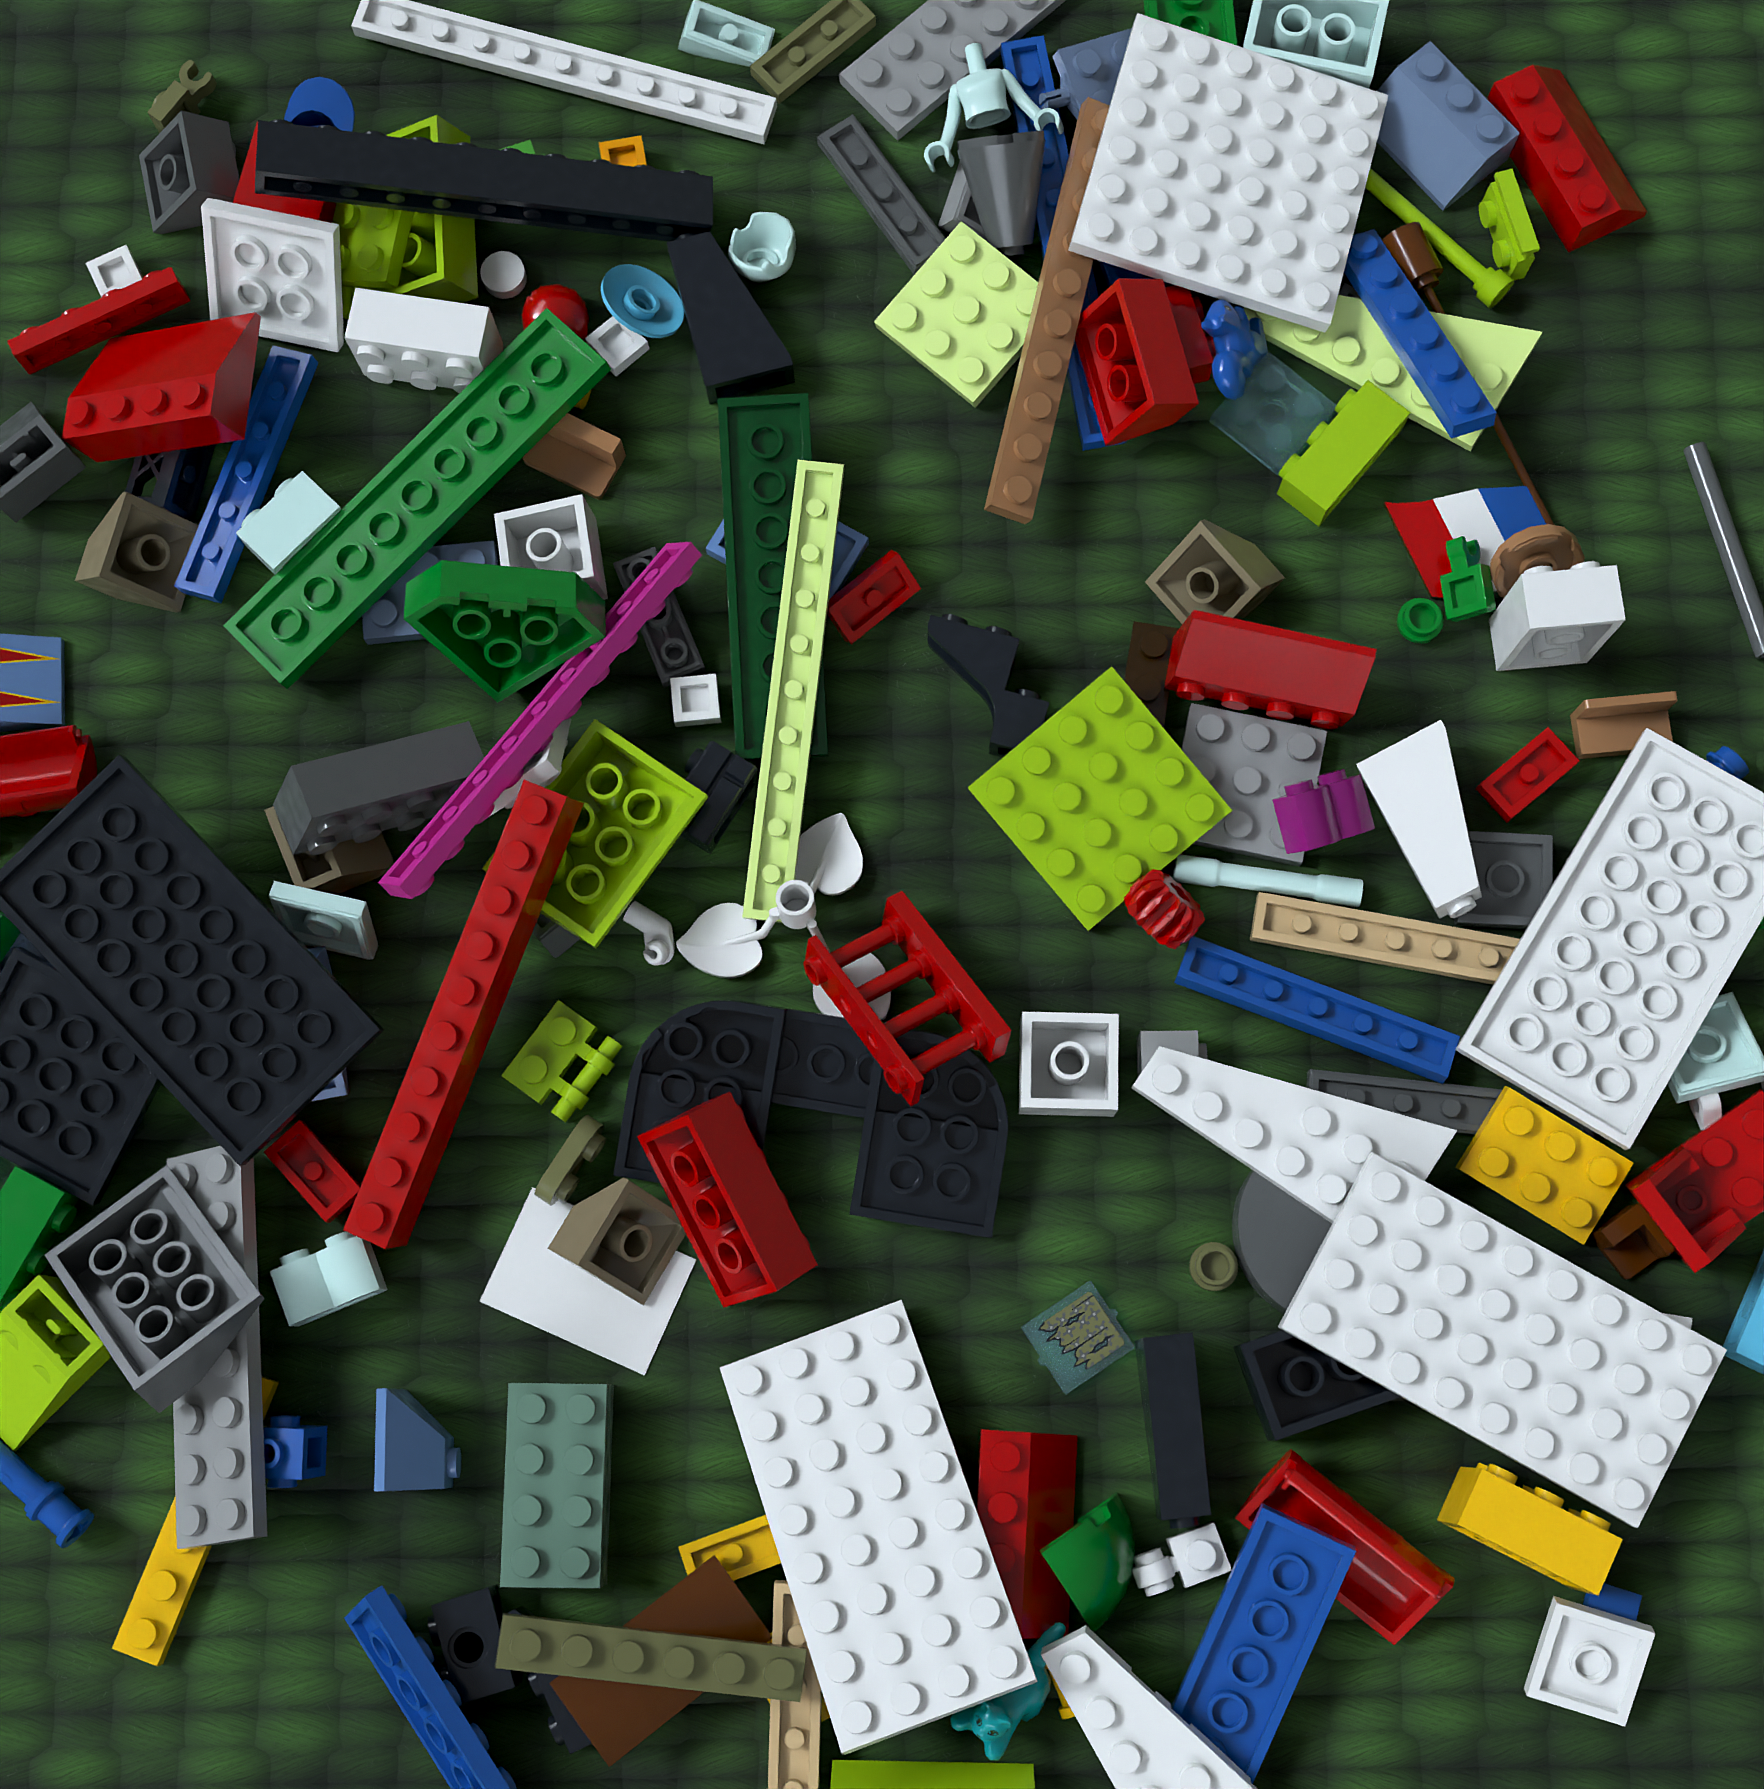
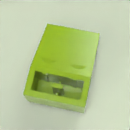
M39 1274L0 1313V1438L12 1451H17L112 1357L58 1277Z

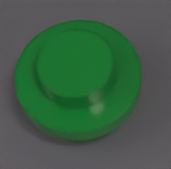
M1414 598L1407 601L1401 607L1396 622L1398 630L1404 638L1414 643H1427L1438 636L1443 627L1444 619L1442 611L1433 601L1425 598Z

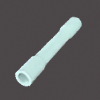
M1182 854L1178 855L1174 862L1173 880L1181 883L1209 887L1226 886L1312 898L1318 902L1359 907L1362 899L1363 880L1265 869L1223 863L1217 859Z

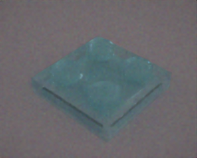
M1268 352L1254 367L1251 376L1246 379L1244 395L1236 400L1226 398L1213 412L1210 422L1279 476L1280 470L1294 453L1298 455L1307 445L1306 441L1314 429L1322 421L1327 423L1335 414L1336 404Z

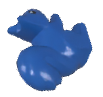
M1217 300L1209 308L1205 320L1201 323V327L1213 337L1216 356L1212 362V374L1215 384L1226 398L1236 400L1244 395L1246 379L1253 373L1255 365L1268 353L1267 343L1260 318L1254 317L1249 320L1242 307L1237 306L1233 308L1226 300Z

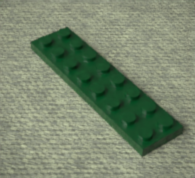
M808 393L717 399L735 754L746 761H760L762 758L798 460L813 461ZM823 652L810 758L829 756Z

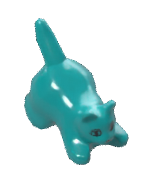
M1055 1623L1027 1650L1038 1682L959 1711L951 1716L952 1728L957 1731L972 1730L984 1742L985 1755L990 1760H999L1003 1756L1021 1719L1028 1721L1037 1716L1046 1702L1050 1692L1051 1678L1045 1667L1046 1663L1041 1656L1042 1647L1064 1636L1066 1627L1063 1623Z

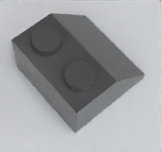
M180 111L141 152L139 159L153 233L165 234L202 226L201 205L207 198L233 203L240 179L235 159L236 148L232 142L229 122Z

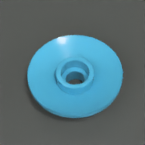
M623 264L611 268L604 276L601 283L603 302L612 316L623 326L637 334L651 338L668 337L679 329L684 319L681 299L675 289L660 275L638 265Z

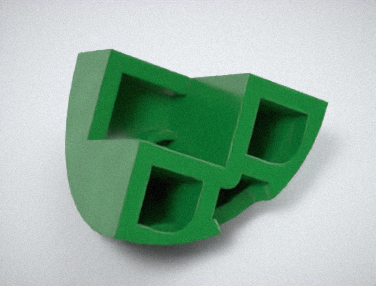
M1117 1492L1077 1519L1078 1524L1039 1550L1093 1632L1098 1630L1120 1605L1129 1586L1134 1567L1135 1542L1133 1529L1126 1508Z

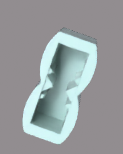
M345 1231L325 1240L327 1248L310 1255L306 1248L280 1258L282 1266L270 1271L289 1326L304 1325L388 1290L370 1242Z

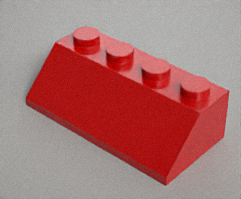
M1532 64L1494 82L1487 100L1520 133L1510 157L1568 253L1646 215V209L1560 70Z
M1193 610L1173 636L1164 689L1177 691L1176 695L1186 700L1199 701L1206 697L1222 701V706L1233 710H1247L1249 707L1266 710V715L1275 719L1289 720L1299 717L1311 720V725L1318 728L1336 729L1338 726L1342 727L1355 715L1372 669L1377 649Z
M731 1092L708 1100L637 1136L723 1308L776 1292L818 1265L810 1250L807 1238L802 1234L789 1209L786 1196L779 1189L767 1165L766 1157L758 1147L745 1122L744 1113L739 1105L736 1104Z
M980 1429L976 1509L1022 1639L1040 1638L1047 1629L1058 1622L1065 1625L1064 1636L1069 1633L1070 1597L1039 1550L1073 1527L1077 1435Z

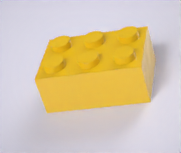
M1478 1463L1476 1468H1459L1437 1521L1571 1589L1599 1596L1623 1540L1608 1532L1611 1523L1584 1510L1580 1513L1571 1508L1568 1511L1562 1509L1564 1500L1542 1488L1535 1487V1489H1532L1523 1485V1488L1516 1486L1515 1483L1518 1477L1496 1465L1489 1464L1487 1466Z

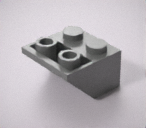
M32 401L0 425V509L16 523L86 468L85 464L70 446L62 440L60 434Z

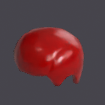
M559 284L546 285L532 291L531 296L526 298L522 313L524 330L548 308L586 342L589 314L586 302L575 289Z

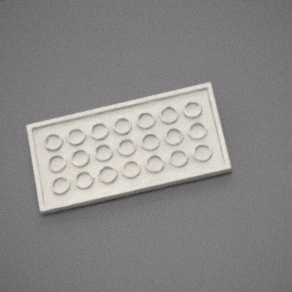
M1646 728L1455 1050L1624 1150L1630 1149L1764 917V793Z
M1375 1153L1368 1155L1278 1325V1328L1635 1528L1639 1527L1727 1351L1724 1347Z
M902 1300L720 1367L842 1754L846 1755L1038 1682Z

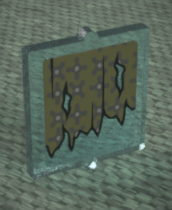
M1091 1280L1020 1327L1040 1356L1038 1364L1047 1367L1065 1395L1135 1348L1116 1319L1118 1312L1115 1309H1109Z

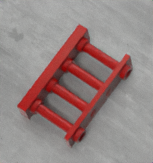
M903 891L886 899L882 926L829 953L816 935L808 939L805 961L803 962L807 977L815 986L820 985L882 1067L889 1087L896 1094L901 1093L910 1106L917 1104L920 1100L925 1079L922 1075L971 1048L980 1050L989 1063L1005 1055L1012 1030ZM890 942L893 945L898 944L908 957V961L857 988L841 969ZM916 977L925 979L935 992V996L885 1023L881 1022L868 1004ZM944 1012L948 1015L952 1014L963 1028V1031L912 1059H909L895 1040Z

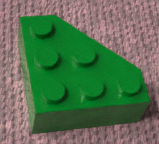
M441 560L406 583L404 620L497 703L606 637L605 600L576 572Z

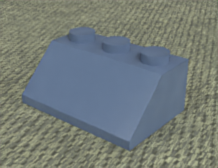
M1431 41L1397 66L1377 90L1388 95L1377 143L1442 211L1507 161L1520 134Z

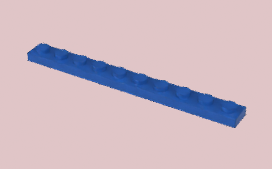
M1044 35L1001 43V57L1004 69L1009 70L1014 75L1025 93L1041 109L1044 104H1039V95L1055 90ZM1010 96L1017 133L1037 131L1034 121ZM1059 108L1054 109L1058 112L1059 117L1061 119ZM1053 122L1046 124L1042 130L1044 131L1046 142L1036 214V227L1043 261L1069 157L1064 131L1062 134H1059L1056 123ZM1091 268L1081 313L1098 298L1093 268ZM1074 340L1067 378L1082 451L1113 446L1105 445L1076 341ZM1127 440L1124 441V442L1115 444V445L1125 444V443H1127Z

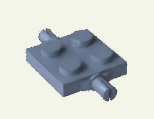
M1132 28L1058 49L1053 55V59L1060 75V89L1039 95V104H1044L1041 109H1057L1067 106L1078 120L1081 104L1087 97L1110 105Z

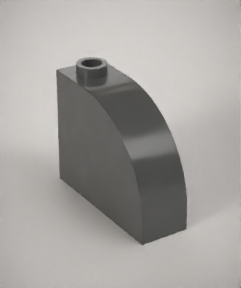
M1251 1169L1238 1192L1232 1217L1233 1244L1240 1267L1249 1283L1267 1303L1284 1315L1332 1223Z

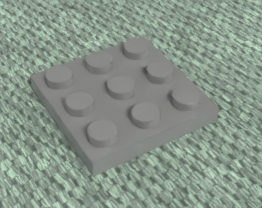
M1191 703L1181 749L1232 809L1228 815L1196 840L1193 845L1300 867L1303 862L1304 851L1286 854L1272 800L1286 795L1284 786L1312 779L1313 786L1317 785V776H1319L1327 731Z

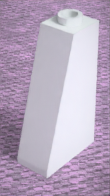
M1439 720L1356 765L1365 785L1440 919L1448 914L1451 918H1456L1469 912L1476 906L1475 900L1481 898L1482 894L1449 739L1443 722Z

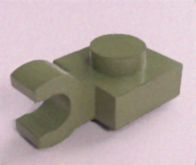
M188 60L180 68L179 78L181 83L174 80L166 91L156 96L152 107L147 112L159 133L180 111L199 114L198 103L204 97L211 94L217 83L210 72H207L202 79L192 81L199 73V69L192 60Z

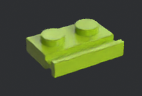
M1508 169L1494 174L1495 182L1490 183L1482 202L1479 204V216L1483 227L1490 230L1493 239V258L1497 267H1502L1508 276L1513 280H1518L1525 277L1535 259L1534 252H1538L1540 247L1513 169Z

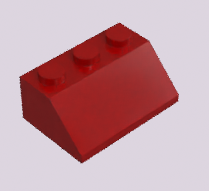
M1118 278L1080 314L1075 336L1105 445H1115L1173 425L1199 404L1196 388L1192 381L1163 279Z

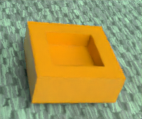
M642 135L598 142L601 159L616 165L632 167L647 165Z

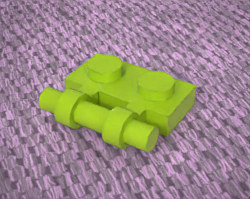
M558 1000L501 1076L540 1105L544 1103L552 1091L562 1096L551 1113L566 1123L576 1108L581 1110L587 1103L589 1098L586 1095L602 1073L606 1076L615 1065L612 1060L623 1046L609 1036L605 1038L597 1050L589 1046V1041L598 1029ZM579 1056L587 1064L570 1085L562 1077Z

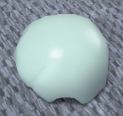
M753 213L746 228L742 230L735 228L733 230L728 249L729 261L737 273L753 282L760 283L778 278L785 274L792 265L796 251L795 231L790 221L777 213Z

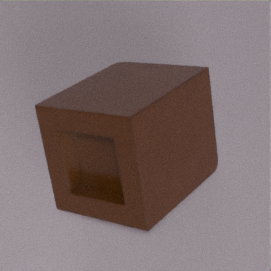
M1640 1203L1624 1207L1589 1235L1624 1280L1632 1278L1656 1259L1667 1257L1675 1251V1248Z

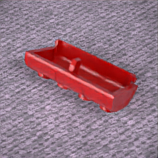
M76 725L0 736V817L14 815L21 817L30 816L40 811L64 808L97 776L96 756L90 735L82 736L81 729H78Z
M1292 1449L1287 1451L1256 1485L1235 1516L1236 1520L1250 1530L1260 1505L1263 1503L1354 1545L1356 1553L1335 1599L1393 1645L1425 1616L1454 1585L1455 1578L1438 1567L1404 1540L1400 1534L1390 1529L1356 1502L1342 1488L1337 1487L1303 1460Z

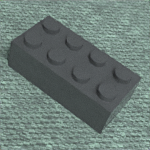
M467 721L292 765L273 806L292 854L295 855L309 851L311 855H318L330 851L337 846V843L354 839L356 843H362L376 838L384 830L397 827L399 831H407L421 825L425 819L432 818L438 813L484 759V756L470 722Z

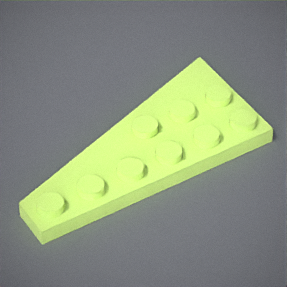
M1338 295L1331 325L1325 333L1246 307L1243 308L1249 320L1254 317L1261 319L1267 341L1357 390L1369 380L1411 413L1408 418L1471 452L1484 429L1456 438H1450L1361 299ZM1430 312L1496 411L1541 338L1542 332Z

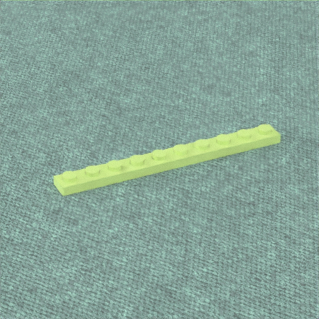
M798 460L743 906V919L766 921L769 917V910L777 907L776 893L779 887L785 882L795 880L844 464Z

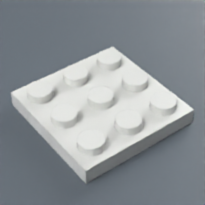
M207 198L201 205L210 320L256 312L261 316L260 337L339 352L344 344L339 224Z

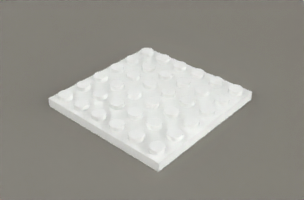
M1137 13L1068 251L1155 279H1163L1165 282L1221 300L1224 299L1227 302L1325 333L1331 325L1388 95Z

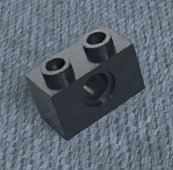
M497 1584L431 1605L433 1615L428 1617L429 1633L435 1646L441 1645L446 1665L440 1667L442 1681L446 1679L452 1683L461 1698L462 1704L514 1688L522 1683L520 1671L495 1668L501 1622L504 1613ZM466 1632L478 1634L483 1641L484 1649L479 1659L467 1657L461 1649V1640Z

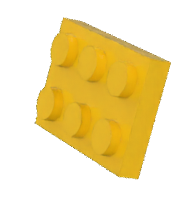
M1505 1086L1455 1168L1584 1245L1634 1163L1510 1087Z

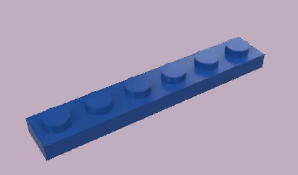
M1375 229L1353 235L1344 274L1450 438H1456L1494 426L1496 411Z
M272 346L249 403L245 439L233 441L175 582L174 587L180 592L221 604L245 546L236 532L242 528V522L249 513L260 509L318 366L317 360L311 354Z
M1194 936L1188 942L1174 981L1178 985L1441 1084L1448 1078L1456 1052L1455 1049L1460 1038L1456 1034Z

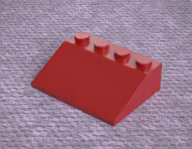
M253 312L110 338L68 398L62 440L96 462L244 440L261 316Z

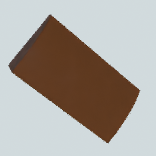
M715 1555L623 1625V1627L767 1643L772 1639L771 1634ZM560 1675L549 1683L609 1767L704 1693V1691Z

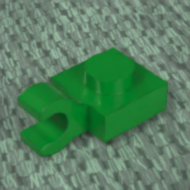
M1464 536L1447 541L1446 550L1452 572L1440 576L1447 620L1458 622L1496 610L1489 565L1479 563L1481 552L1478 541L1474 539L1466 542Z

